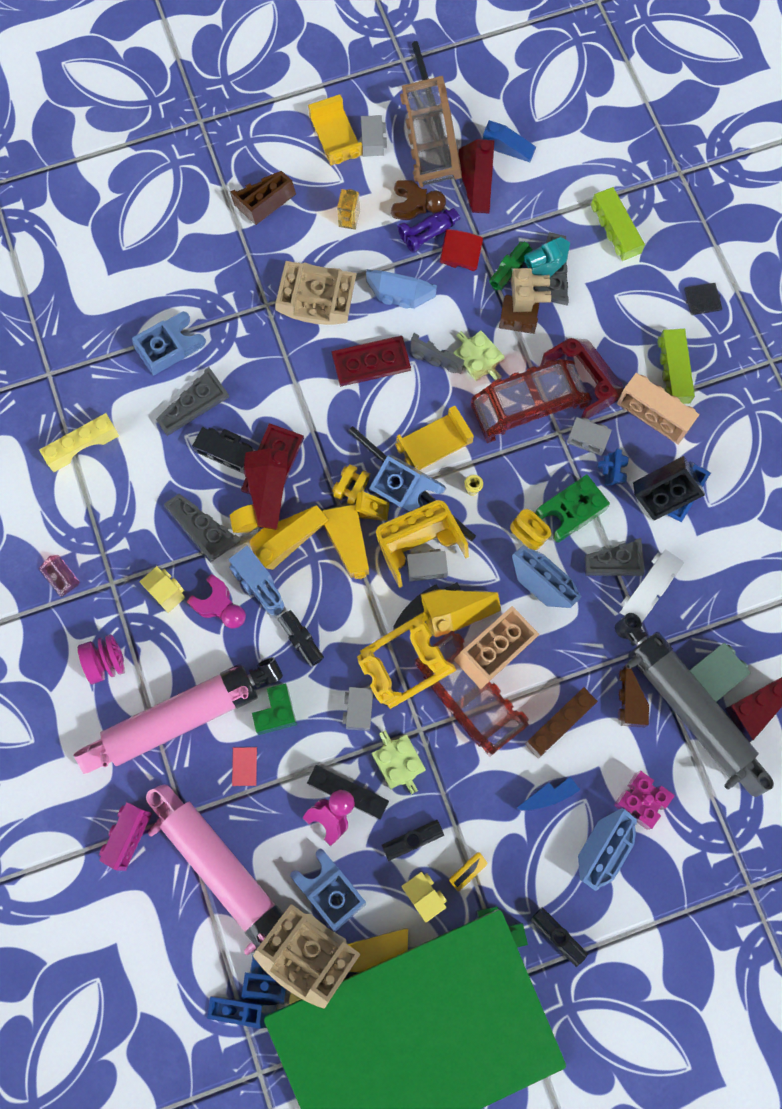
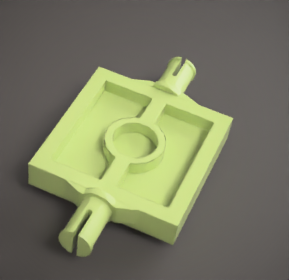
M460 331L456 337L462 342V345L453 354L465 360L464 368L476 381L487 374H490L495 381H498L501 375L495 368L497 364L504 360L505 356L482 331H479L469 339Z
M386 730L383 733H379L384 745L371 755L389 789L391 790L398 785L406 784L411 795L414 792L416 793L418 790L413 779L426 771L408 736L405 735L391 741Z

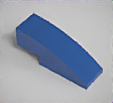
M571 777L555 788L549 782L516 807V810L519 812L546 808L571 797L580 788Z

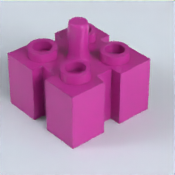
M638 771L627 785L631 790L622 792L614 806L618 809L623 808L630 814H635L637 823L646 830L653 829L661 817L657 813L658 810L666 809L675 795L663 786L654 787L652 785L654 780L644 772Z

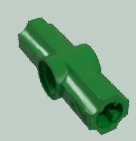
M520 241L510 255L507 254L503 258L498 270L489 280V283L495 290L502 291L512 278L513 269L522 268L525 262L524 255L533 250L530 244Z

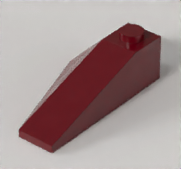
M476 139L458 149L462 182L467 192L466 195L472 213L489 214L494 140Z
M268 448L246 452L244 475L247 477L248 491L251 493L257 527L277 530L287 472L288 452Z

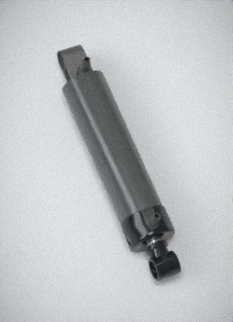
M628 613L615 624V632L619 637L629 639L632 646L637 645L628 654L630 660L626 664V668L631 669L636 666L646 676L728 777L731 776L724 787L729 790L740 782L748 793L754 797H758L774 787L773 779L757 761L756 757L759 754L677 656L660 632H655L646 639L648 634L641 629L642 622L636 614Z

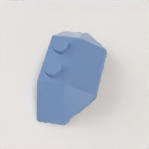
M368 269L366 271V282L378 300L385 304H395L405 309H415L436 297L437 285L386 271H372Z
M523 545L512 555L517 580L546 606L571 608L582 597L578 593L573 580L544 554L528 549L527 546Z
M621 808L600 819L578 855L580 880L595 891L615 879L634 846L637 819L625 809Z

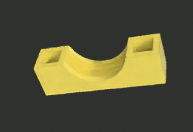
M105 413L39 449L50 469L56 472L70 464L74 455L82 449L96 444L104 445L119 437V434Z

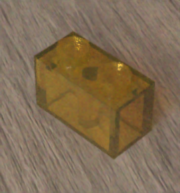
M341 189L337 206L339 227L356 230L360 214L359 192L352 189Z

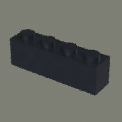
M315 765L307 782L309 786L329 796L338 790L350 792L354 798V808L380 821L389 804V800L318 765Z

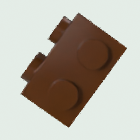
M504 296L499 328L535 334L540 303H535L531 312H513L512 296Z

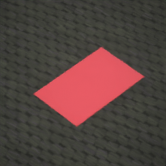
M257 747L233 748L232 786H256Z

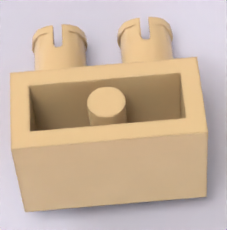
M532 268L513 269L511 278L513 312H531L535 303H551V291L538 292L533 290V287L536 286L549 287L550 275H533Z

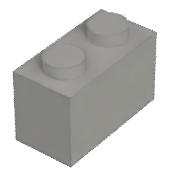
M382 115L361 116L363 157L384 156V148H387V138L383 137V133H386V123L382 122Z
M576 417L567 444L602 456L612 430L603 424L597 425L592 423L587 418Z
M432 549L427 553L413 551L407 554L409 582L447 578L448 568L445 551Z
M349 687V692H345L344 704H348L347 712H343V724H346V729L370 731L373 703L372 689Z

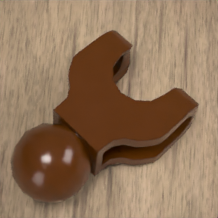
M398 180L394 184V191L398 196L405 197L407 200L401 203H394L390 214L395 219L411 220L420 213H426V210L431 213L441 212L445 208L446 197L441 191L437 190L427 193V189L420 188L412 180Z

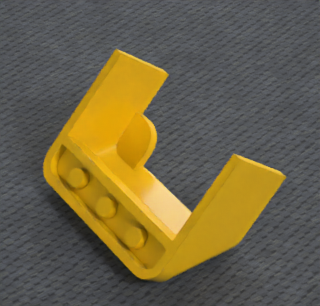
M441 500L433 501L383 523L376 529L377 540L384 558L399 588L403 587L399 569L406 562L403 552L434 538H437L443 546L449 547L458 544L465 559L469 557L468 542L447 504Z

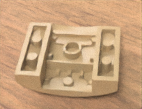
M285 261L275 310L293 319L323 325L347 323L357 273L315 266L305 262Z
M291 904L256 949L253 957L285 989L304 1001L325 1009L360 956V953L347 945L345 938L327 928L312 914H304Z

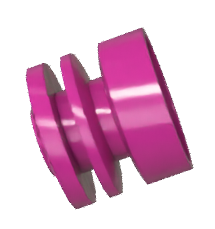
M111 634L105 637L106 643L103 638H98V648L91 641L77 647L84 674L92 685L105 680V671L108 672L110 677H115V670L119 675L125 673L122 651Z

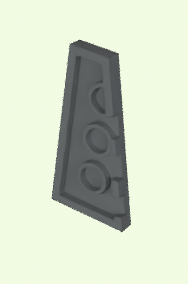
M549 232L546 243L559 237L566 240V236ZM567 261L549 278V287L536 286L535 291H551V302L568 306Z
M209 366L204 370L205 373L200 378H197L193 385L187 391H184L175 403H172L156 419L166 436L229 398V394Z
M181 494L164 503L165 509L210 563L241 541L240 537L232 534L225 526L214 521L210 515L203 513Z

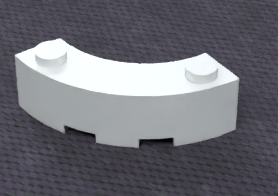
M666 549L662 554H656L651 561L654 565L631 597L627 595L622 601L621 605L624 607L620 613L624 616L628 613H634L643 622L659 598L656 596L661 597L674 576L677 575L683 566L684 561Z

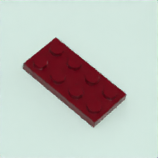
M402 335L331 351L340 387L411 371Z
M269 423L258 450L271 448L288 452L286 483L304 440V435ZM246 477L241 491L251 495L248 491L249 485Z

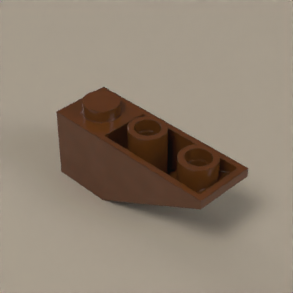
M625 665L619 672V681H622V689H619V701H622V705L618 710V720L621 721V726L645 728L649 725V704L632 669L626 668Z

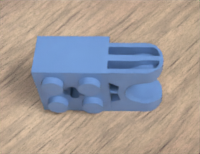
M183 311L166 321L163 320L132 337L135 350L153 376L204 347L206 339L203 335L184 336L181 334V331L190 322V316L187 312Z
M391 454L387 455L369 489L411 512L424 506L421 502L423 491L429 490L441 494L444 493L446 487ZM399 477L400 483L394 484L395 480L393 479Z
M248 545L228 559L231 564L229 568L238 581L242 580L241 584L248 595L253 594L268 614L272 616L281 614L285 607L281 595L275 588L270 573Z
M320 848L316 851V858L322 867L318 877L308 879L297 870L291 872L290 876L331 929L336 932L366 905V901L326 852ZM335 896L336 898L342 897V904L339 906L337 904L332 905L331 903L334 902L332 898Z

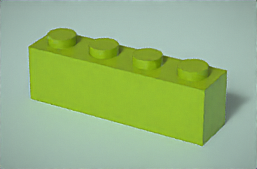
M614 187L594 194L591 208L593 212L597 213L599 223L605 228L609 241H612L616 254L620 256L622 261L642 254L645 243Z
M685 328L663 330L660 337H658L657 343L658 348H661L660 364L664 368L662 379L666 383L665 392L671 396H676L683 404H689L694 399L695 393Z

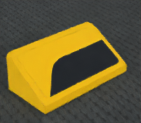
M477 852L448 879L450 884L459 892L487 866V861L480 852Z

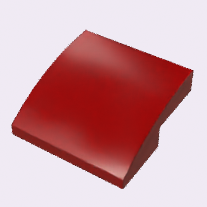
M447 229L439 262L453 268L461 266L475 271L478 267L483 237L468 232Z

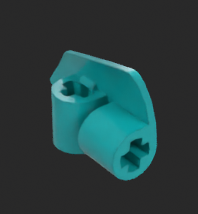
M559 237L525 254L524 259L527 267L532 268L533 275H550L551 277L567 261L570 242Z

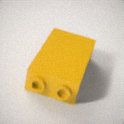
M341 94L308 105L310 119L330 166L363 155L362 142L358 143L343 109Z
M453 406L449 408L448 415L402 438L400 434L397 435L395 446L400 454H404V461L421 470L473 443L474 435L457 407Z

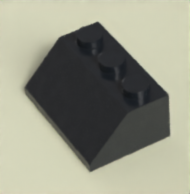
M684 456L633 482L634 495L653 521L705 496L693 468Z

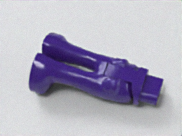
M454 208L450 210L445 209L443 212H437L427 217L415 226L409 227L406 223H400L397 228L402 241L407 243V247L412 253H415L422 244L446 232L447 229L454 226L455 222L461 218Z

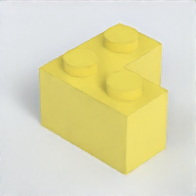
M156 566L139 582L164 610L169 613L185 599L182 594L184 589L174 577L170 580L172 576L165 569L161 571Z
M420 872L401 887L426 923L446 909L444 903L447 900L441 891L436 892L431 885L434 882L428 873L424 875Z

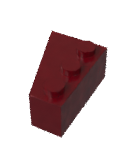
M782 677L725 708L733 723L749 742L759 735L782 708Z

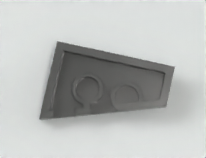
M413 333L410 355L417 360L428 361L433 366L446 368L451 373H462L465 360L447 350H438L434 343L430 341L425 343L418 339V334Z
M641 538L631 543L619 544L618 547L606 548L585 555V576H643L645 572Z

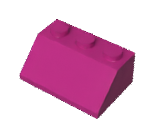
M126 802L125 806L122 805L118 812L119 819L117 824H114L109 831V841L100 850L99 855L101 857L99 861L114 870L126 871L152 813Z

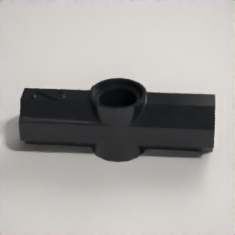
M291 610L286 611L277 619L288 634V638L295 649L300 651L310 667L317 665L324 659L323 654L313 642L314 639L305 626L301 625Z
M436 819L382 844V848L389 862L445 835ZM414 834L418 837L419 842L416 846H410L407 843L409 835Z
M543 907L533 915L530 921L575 967L586 959L588 953ZM557 931H562L564 934V939L561 943H557L554 940V934Z

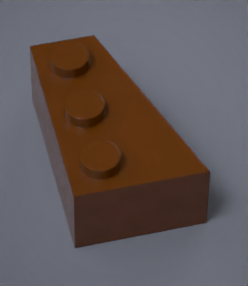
M282 171L261 179V182L251 185L249 183L245 185L246 188L239 191H230L234 206L255 225L296 195L293 181Z

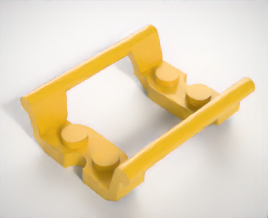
M425 611L360 650L361 654L357 656L364 675L369 674L372 677L370 687L375 697L381 704L387 705L390 709L456 671L453 664L445 661L439 647L431 646L430 638L432 634L425 623L428 619ZM410 630V640L420 660L428 665L435 674L403 693L393 692L391 689V679L382 661L375 657L373 653L386 643Z

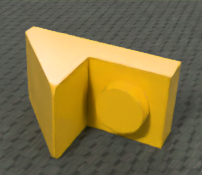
M361 491L357 493L355 511L359 512V518L387 521L389 502Z

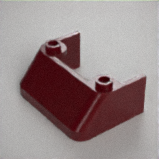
M569 338L543 354L540 364L541 368L546 367L564 355L569 357L576 356L597 385L594 393L598 401L585 408L581 418L589 419L619 400L624 386L589 340Z

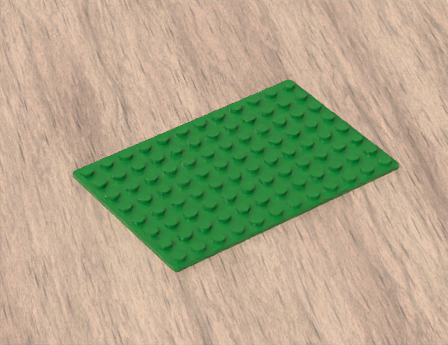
M499 909L344 979L325 1009L301 999L266 1015L264 1018L265 1025L300 1109H482L566 1068L565 1060L502 911Z

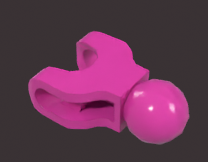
M210 574L206 581L212 587L213 592L211 596L206 600H200L195 596H191L187 603L204 618L218 617L226 627L231 629L239 628L245 622V610L241 606L232 603L229 589L225 583L215 575Z
M346 790L335 791L329 800H319L305 813L303 819L309 825L313 821L321 823L326 829L324 841L331 847L348 829L347 815L354 808V798Z

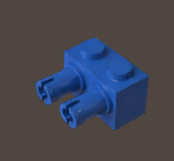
M252 954L250 973L245 972L242 1000L284 1005L286 989L270 975H263V968L253 957L254 954Z

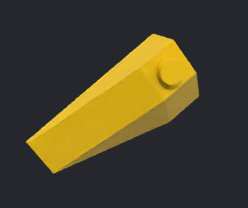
M316 505L279 521L277 530L261 529L249 540V544L263 566L273 570L329 519Z
M437 589L421 594L423 608L428 615L426 623L431 634L435 637L455 632L501 611L498 592Z

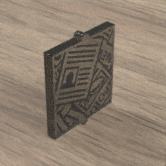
M716 283L684 288L687 298L686 304L689 306L691 315L722 311L721 295L718 294Z

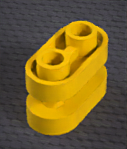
M351 464L343 468L341 472L342 478L340 482L335 483L332 492L335 498L342 500L346 496L348 497L347 503L355 505L357 493L365 490L371 473L363 470L359 475L356 473L357 467ZM355 480L356 483L351 491L348 488L352 481Z
M529 509L522 510L510 524L511 532L532 550H538L551 536L550 527Z

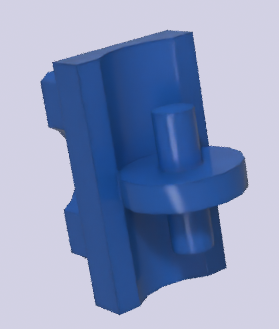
M617 448L615 452L608 453V456H604V461L598 462V468L603 470V475H606V486L623 484L627 481V474L620 472V468H625L628 465L629 457L623 455L621 449Z

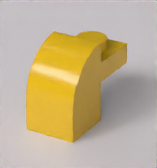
M252 505L241 507L229 515L233 533H249L257 528Z

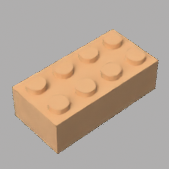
M635 373L626 385L617 402L619 406L677 445H679L700 415L694 408L686 406L680 402L679 398L671 396L661 386L651 383L646 376L639 375L638 373Z
M511 606L465 647L454 661L482 689L540 634Z

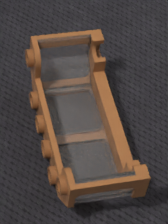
M443 76L403 85V93L400 94L402 105L405 104L409 118L406 119L408 130L411 129V134H408L410 145L413 144L414 149H411L413 160L416 159V164L413 165L415 182L418 181L420 188H422L424 185L453 178L455 180L462 178L451 110Z

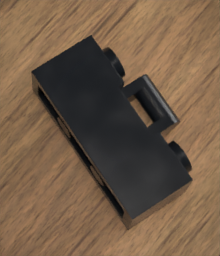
M202 427L192 445L195 453L244 474L246 452L253 451L252 447L245 442L239 443L241 436L223 429L221 435H219V432L213 428L207 429Z

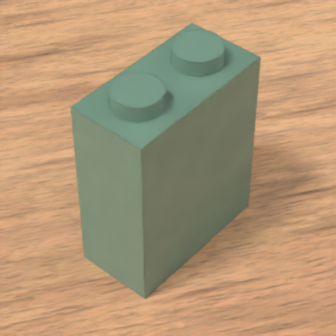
M725 642L690 669L692 674L715 701H718L751 674L748 670V665L743 660H739L735 655V650L730 645H726Z

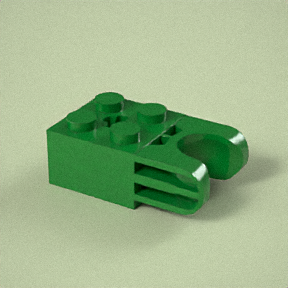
M586 474L537 508L535 514L541 520L548 516H555L560 520L561 527L555 531L553 540L559 543L608 509L610 502L588 474Z

